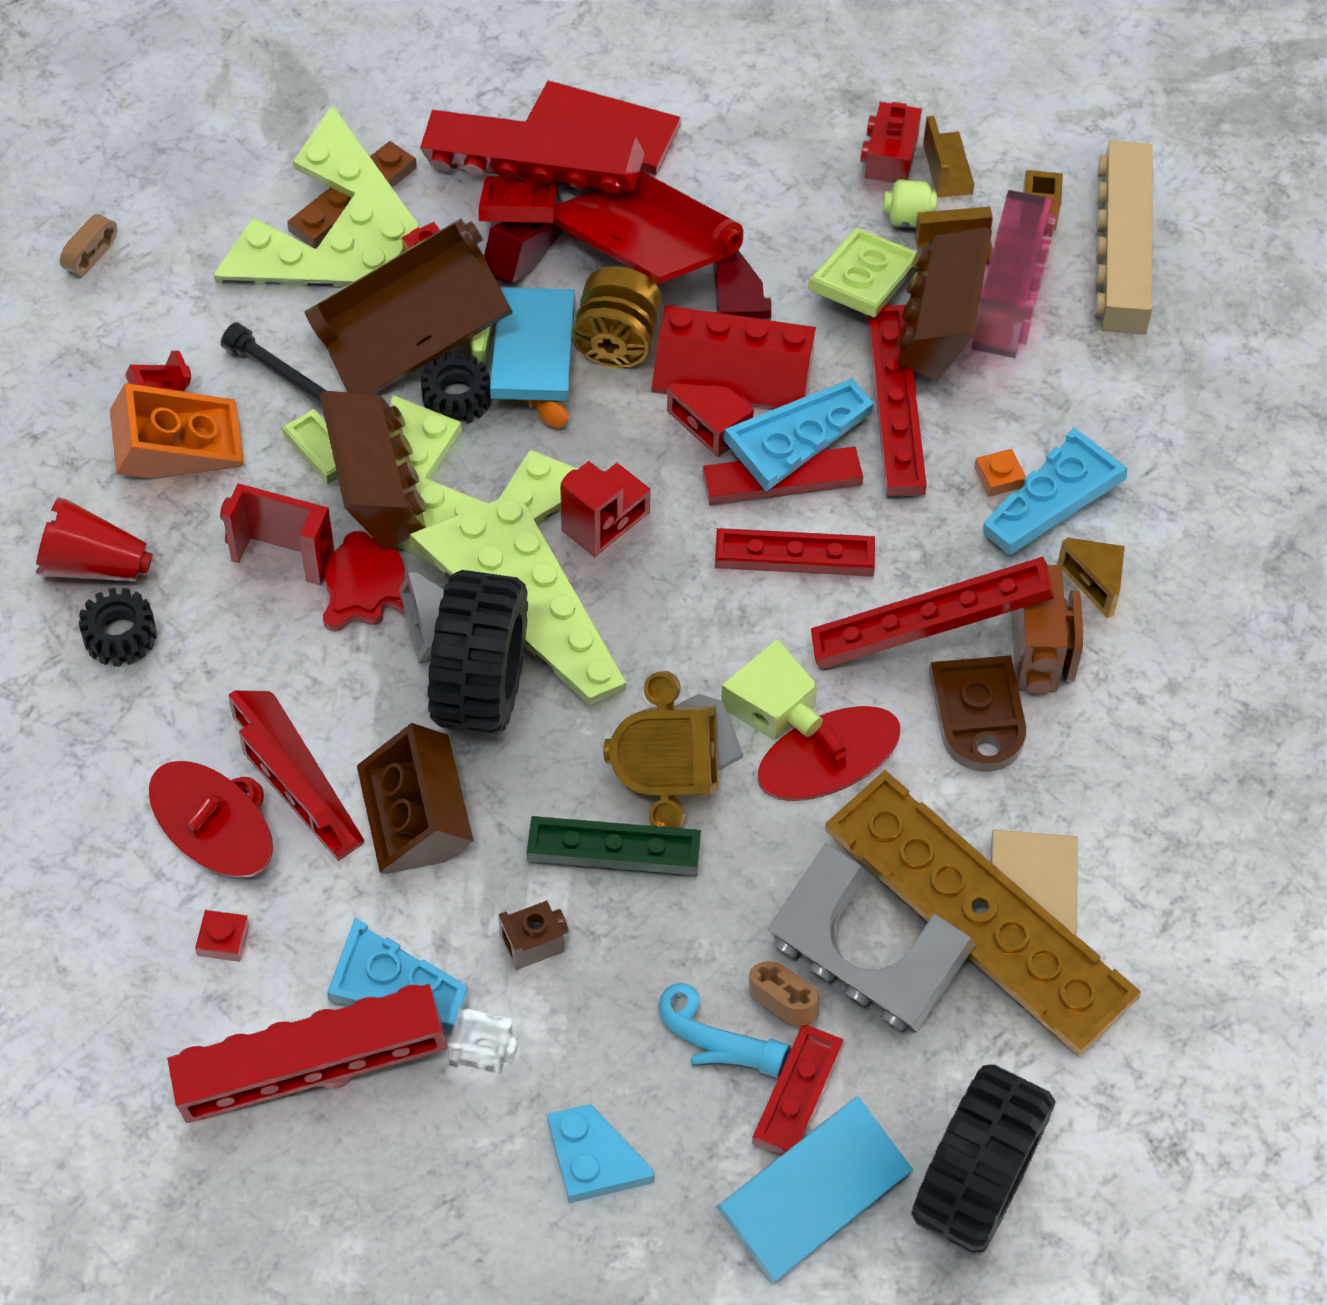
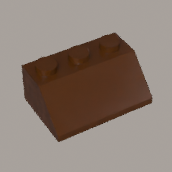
M410 723L357 765L380 873L390 874L444 863L474 841L448 734Z

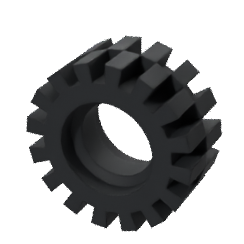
M458 352V358H452V353H446L444 361L437 357L433 360L434 366L430 363L425 366V373L422 372L421 392L424 408L457 421L465 419L467 424L473 422V415L479 419L484 415L483 409L488 410L490 406L489 400H491L489 371H486V365L483 362L477 364L476 357L471 355L466 360L465 353ZM451 384H464L470 387L468 391L461 394H448L442 391L444 387Z
M111 588L108 589L109 596L104 597L102 592L95 594L96 603L88 599L85 603L86 610L81 609L79 614L81 620L78 621L84 646L94 660L98 657L101 664L107 665L109 659H112L114 667L121 666V660L126 659L127 664L130 665L135 663L134 655L137 654L142 659L146 656L145 648L152 650L154 646L153 639L157 638L156 624L150 603L147 599L143 600L140 593L135 591L131 597L130 589L122 588L121 594H117L116 589ZM125 619L133 622V626L122 634L109 635L102 631L108 623L114 620Z

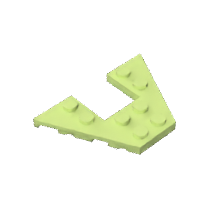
M331 106L293 160L294 169L352 198L319 247L314 249L253 217L213 275L217 283H223V280L254 281L255 285L277 282L282 286L306 287L309 286V283L333 284V288H344L403 253L401 237L419 228V225L337 110Z
M393 395L391 407L395 405L403 415L406 424L402 428L403 435L407 438L412 448V454L409 455V459L419 477V482L416 484L417 491L426 505V511L423 512L426 528L488 504L430 480L461 434V422ZM530 450L499 499L519 492L538 526L545 521L549 514L561 512L560 483L567 473L578 468ZM410 538L393 546L435 563L423 550L418 551L410 543Z

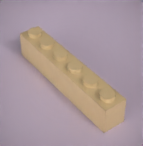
M1109 140L1106 155L1099 156L1097 176L1103 177V182L1099 181L1097 203L1103 204V209L1098 210L1096 230L1103 231V236H1098L1096 246V258L1102 259V264L1097 265L1095 285L1102 287V293L1097 292L1095 315H1101V331L1146 334L1152 312V144Z

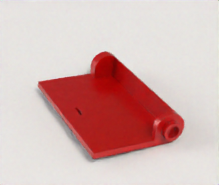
M641 170L634 192L620 191L619 193H609L601 188H596L595 191L556 204L553 223L628 267L645 274L658 284L733 255L742 246L744 235L743 227L740 223Z

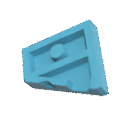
M592 1104L547 1114V1123L569 1204L654 1183L653 1169Z

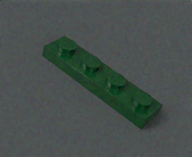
M531 816L527 861L697 875L701 830Z

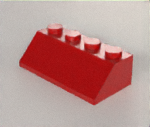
M665 305L658 336L651 392L667 395V387L672 384L729 387L739 397L742 396L747 399L754 408L774 410L806 397L813 360L816 327Z

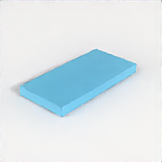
M500 287L513 313L496 322L490 386L491 399L568 401L574 289Z
M857 1096L727 1197L716 1208L772 1283L897 1184L913 1169Z

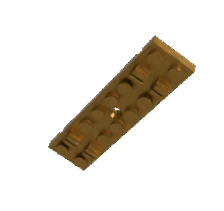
M886 770L882 771L825 823V831L927 922L933 914H936L970 936L976 945L968 955V958L1079 1057L1140 998L1141 991L1115 968L1111 970L1100 960V955L1077 935L1068 930L956 833L923 802L918 803L911 797L909 790ZM975 902H984L988 906V910L983 914L974 912L972 905Z

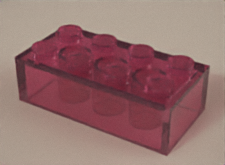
M1008 190L981 292L972 350L1016 358L1019 344H1027L1031 323L1025 322V320L1031 321L1034 316L1038 295L1032 294V291L1038 292L1041 287L1045 267H1041L1039 264L1045 265L1051 246V240L1045 239V236L1052 237L1056 215L1049 214L1052 198Z

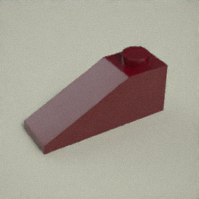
M500 222L490 228L484 257L497 280L513 283L533 270L564 230L553 223Z
M738 250L733 255L714 262L717 313L771 320V297L764 298L763 282Z

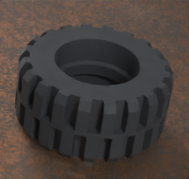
M460 570L449 577L448 584L444 588L443 598L440 601L438 618L435 623L428 673V711L430 712V719L439 727L495 735L504 731L506 725L509 724L522 671L528 621V592L526 585L519 578L469 570Z
M995 1064L983 1065L962 1097L926 1171L911 1212V1216L916 1224L972 1253L984 1252L1002 1222L1049 1122L1056 1102L1050 1091Z

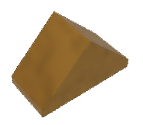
M1075 538L1063 540L1057 565H1062V570L1107 618L1113 616L1120 593L1125 546Z

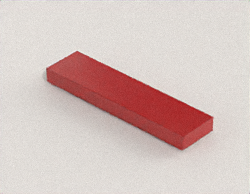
M856 446L820 451L767 492L741 461L704 465L702 469L709 505L863 485V473Z
M717 528L715 568L874 577L875 536Z

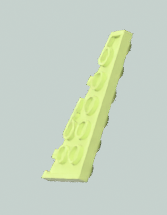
M519 492L410 534V543L418 551L423 550L435 561V566L445 575L448 573L451 576L460 570H469L519 578L526 585L528 592V621L525 648L534 656L538 655L552 667L554 674L586 704L592 705L625 691L626 681Z

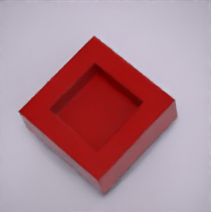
M205 910L195 946L197 956L240 962L249 927L248 915Z

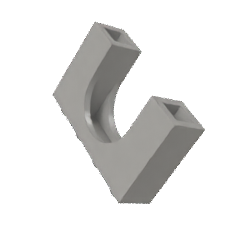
M825 842L767 928L777 938L773 945L792 959H795L797 954L800 953L812 961L808 969L828 983L835 977L846 984L848 987L844 993L862 1006L866 1007L871 1001L882 1008L884 1012L880 1017L902 1032L907 1025L918 1032L976 944L970 936L938 915L933 914L910 950L897 963L877 970L862 969L848 963L842 957L837 945V923L844 908L867 876V872L861 865Z

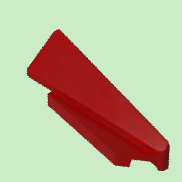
M234 690L228 694L232 717L243 728L238 731L243 754L335 859L340 861L362 846L364 838L276 696L269 691Z

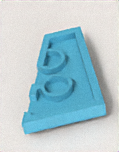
M355 917L327 995L328 1001L351 1006L356 1001L365 997L380 998L397 993L399 989L408 985L422 986L430 983L437 1001L443 1029L455 1033L468 996V988L465 984L426 960L420 961L400 948V944L386 937L384 939L368 929L367 924Z

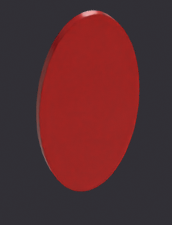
M856 706L820 715L823 722L815 734L809 738H806L794 728L780 738L762 759L758 770V784L761 790L768 796L779 800L802 801L824 797L854 785L878 769L893 753L900 737V723L897 717L883 708Z
M190 761L169 762L160 766L154 772L149 784L151 808L165 834L183 853L207 869L230 877H251L259 874L268 866L273 853V841L269 826L254 801L238 785L216 770Z

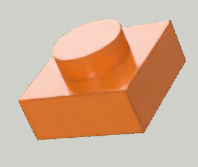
M1012 449L976 458L974 468L989 497L1021 489L1024 486L1026 475Z

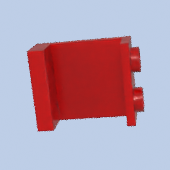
M238 483L231 498L226 497L223 501L220 511V519L224 521L226 531L225 543L229 546L231 561L240 562L250 539L295 550L302 554L306 582L321 586L325 578L326 562L335 551L329 507Z

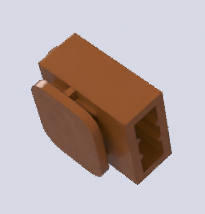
M1048 565L1054 599L1011 611L1014 666L1019 692H1030L1032 694L1057 692L1062 669L1065 681H1075L1083 649L1080 591L1070 590L1068 600L1064 598L1062 565Z

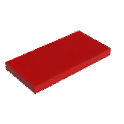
M547 80L526 120L527 122L636 135L645 153L640 170L657 175L681 126L680 116Z

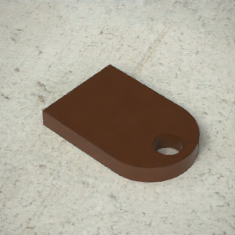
M1011 655L931 662L929 673L942 740L948 754L960 765L975 771H997L1012 764L1022 752L1026 738V723ZM988 743L995 746L999 752L993 756H986L977 750V746Z

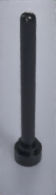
M234 322L225 330L220 343L223 349L234 356H249L322 405L319 394L327 390L255 343L256 339L252 336L250 329L239 322Z

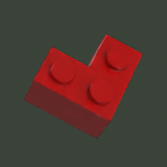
M587 461L579 469H574L567 473L560 483L561 531L594 558L650 513L651 489L617 462L608 470L601 471L593 463Z

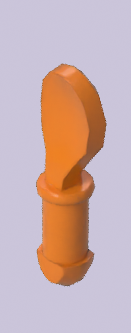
M524 400L530 408L537 407L541 420L548 426L559 428L569 422L567 410L557 401Z

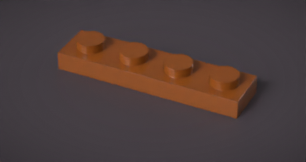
M388 141L370 156L392 188L417 168L416 158L392 141ZM330 187L287 221L289 232L310 247L316 249L352 198Z

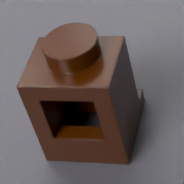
M547 900L509 915L507 911L498 914L500 936L515 970L564 952V935L569 933L567 922L560 909L552 911Z

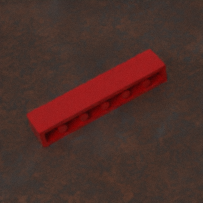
M433 109L431 110L420 146L430 165L443 171H448L451 168L462 169L474 175L492 173L510 180H515L518 177L529 178L541 184L559 182L566 183L577 189H584L586 186L601 188L609 193H619L620 191L634 192L645 154L636 135Z
M429 983L422 986L408 985L399 989L397 993L380 998L365 997L356 1001L354 1005L337 1010H319L309 1018L295 1022H277L270 1025L266 1030L249 1035L234 1034L225 1038L223 1042L210 1046L188 1047L178 1055L167 1057L176 1107L185 1122L191 1123L448 1050L437 1001Z

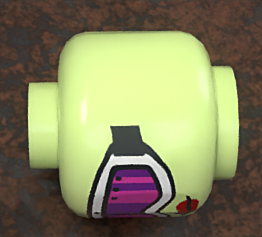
M899 179L893 184L892 191L884 192L883 213L889 214L890 223L894 227L916 229L918 212L936 210L937 192H932L930 185L925 181Z

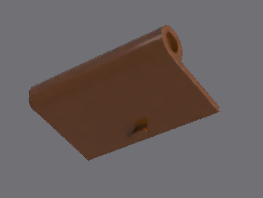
M462 218L458 219L305 311L306 318L312 329L326 346L347 392L377 394L513 313L478 246V243L482 242L483 239L472 221L465 224Z

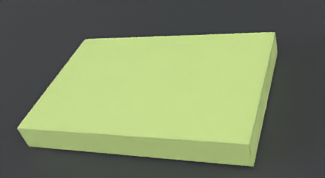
M855 228L809 279L807 290L875 318L915 271L916 268L912 267V262L916 251L860 228Z

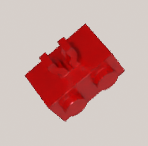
M893 101L892 103H879L877 115L869 116L866 137H871L870 142L863 141L860 162L866 163V179L895 183L899 179L909 180L919 136L922 108L906 106L907 104Z

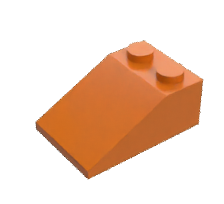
M125 383L109 410L116 474L156 479L242 467L244 463L235 399Z

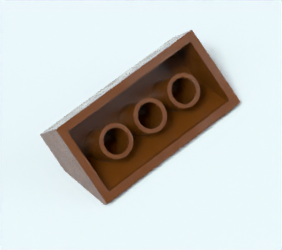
M985 227L935 235L926 248L921 246L918 249L912 262V267L916 268L915 274L912 276L907 287V293L911 295L902 313L905 326L902 328L896 345L900 347L898 364L938 382L973 338L992 230Z
M325 391L319 394L344 508L385 551L409 539L411 533L426 528L423 512L426 511V505L416 488L419 477L415 468L410 463L409 455L412 454V448L407 438L403 435L402 428L406 424L400 410L395 405L390 407L380 395L336 391Z

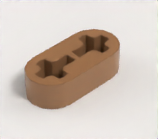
M99 214L90 217L64 246L60 256L61 267L78 276L86 274L113 244L117 235L116 222Z
M761 962L751 968L749 972L750 996L784 1022L794 1026L808 1025L818 1018L819 994L812 985L777 962Z

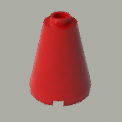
M61 497L56 499L51 511L57 512L56 520L46 522L36 560V565H39L35 571L36 574L47 577L136 582L139 575L147 576L153 553L147 552L148 543L68 499Z

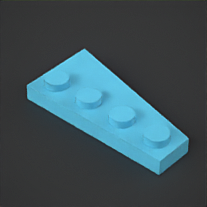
M851 378L725 429L723 440L767 492L872 413L874 403Z
M1073 427L1066 435V441L1059 448L1054 447L1046 456V462L1037 472L1033 470L1024 479V486L1017 493H1011L983 523V534L1008 555H1011L1127 479V467Z

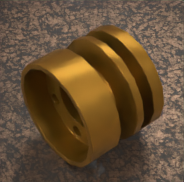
M611 266L602 267L592 272L585 283L580 299V307L576 312V320L573 322L571 329V340L576 349L587 359L603 366L624 368L641 363L648 355L650 342L654 334V326L657 324L662 307V293L657 284L645 274L631 268Z

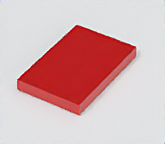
M487 176L484 179L480 198L478 221L554 223L558 182L541 184L529 178L518 177L515 180H510L501 176Z

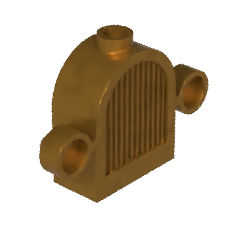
M669 671L653 673L646 679L644 694L647 700L657 707L647 708L624 719L614 731L612 738L605 739L603 755L605 763L612 765L616 776L625 786L641 794L660 795V800L655 802L649 811V820L652 826L679 828L685 821L686 812L683 804L678 800V795H710L719 790L716 705L675 706L674 701L680 694L681 685L676 675Z

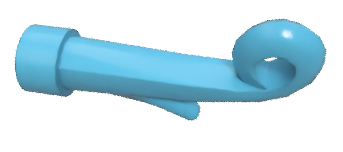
M676 983L664 990L659 1001L660 1017L666 1026L676 1035L696 1046L709 1050L708 1052L693 1055L690 1059L691 1064L726 1063L743 1065L759 1069L760 1073L771 1077L779 1078L791 1051V1045L771 1038L765 1041L692 1021L690 1019L696 1013L700 1003L699 994L695 988L689 984ZM679 997L687 998L688 1004L681 1011L675 1012L673 1009L674 1001Z

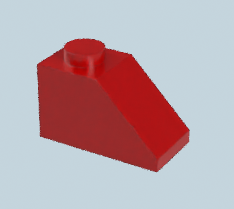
M672 384L667 387V412L717 457L730 450V447L723 440L725 429L752 419L754 416V409L749 401L742 396L739 397L729 387Z

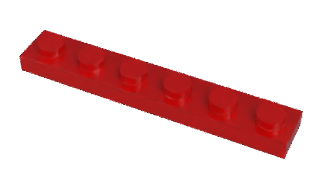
M885 305L875 318L867 315L886 496L925 495L927 487L913 370L897 363L900 347L896 345L902 328L905 326L902 313L906 305Z
M1039 557L811 628L815 662L820 669H825L1054 599L1048 565L1044 557Z

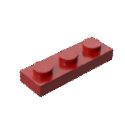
M809 1025L801 1026L752 1137L753 1145L781 1156L804 1138L841 1053L844 1039Z

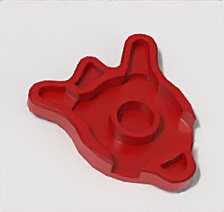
M353 531L348 533L344 537L343 543L330 555L324 570L326 587L330 595L329 605L323 614L325 628L330 631H339L354 620L377 625L382 621V610L385 608H392L405 615L399 588L405 579V569L399 553L393 547L385 551L366 532Z

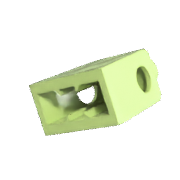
M778 639L722 684L721 701L726 711L771 739L779 738L792 726L806 738H809L815 734L823 722V719L812 710L815 706L817 693L815 681Z

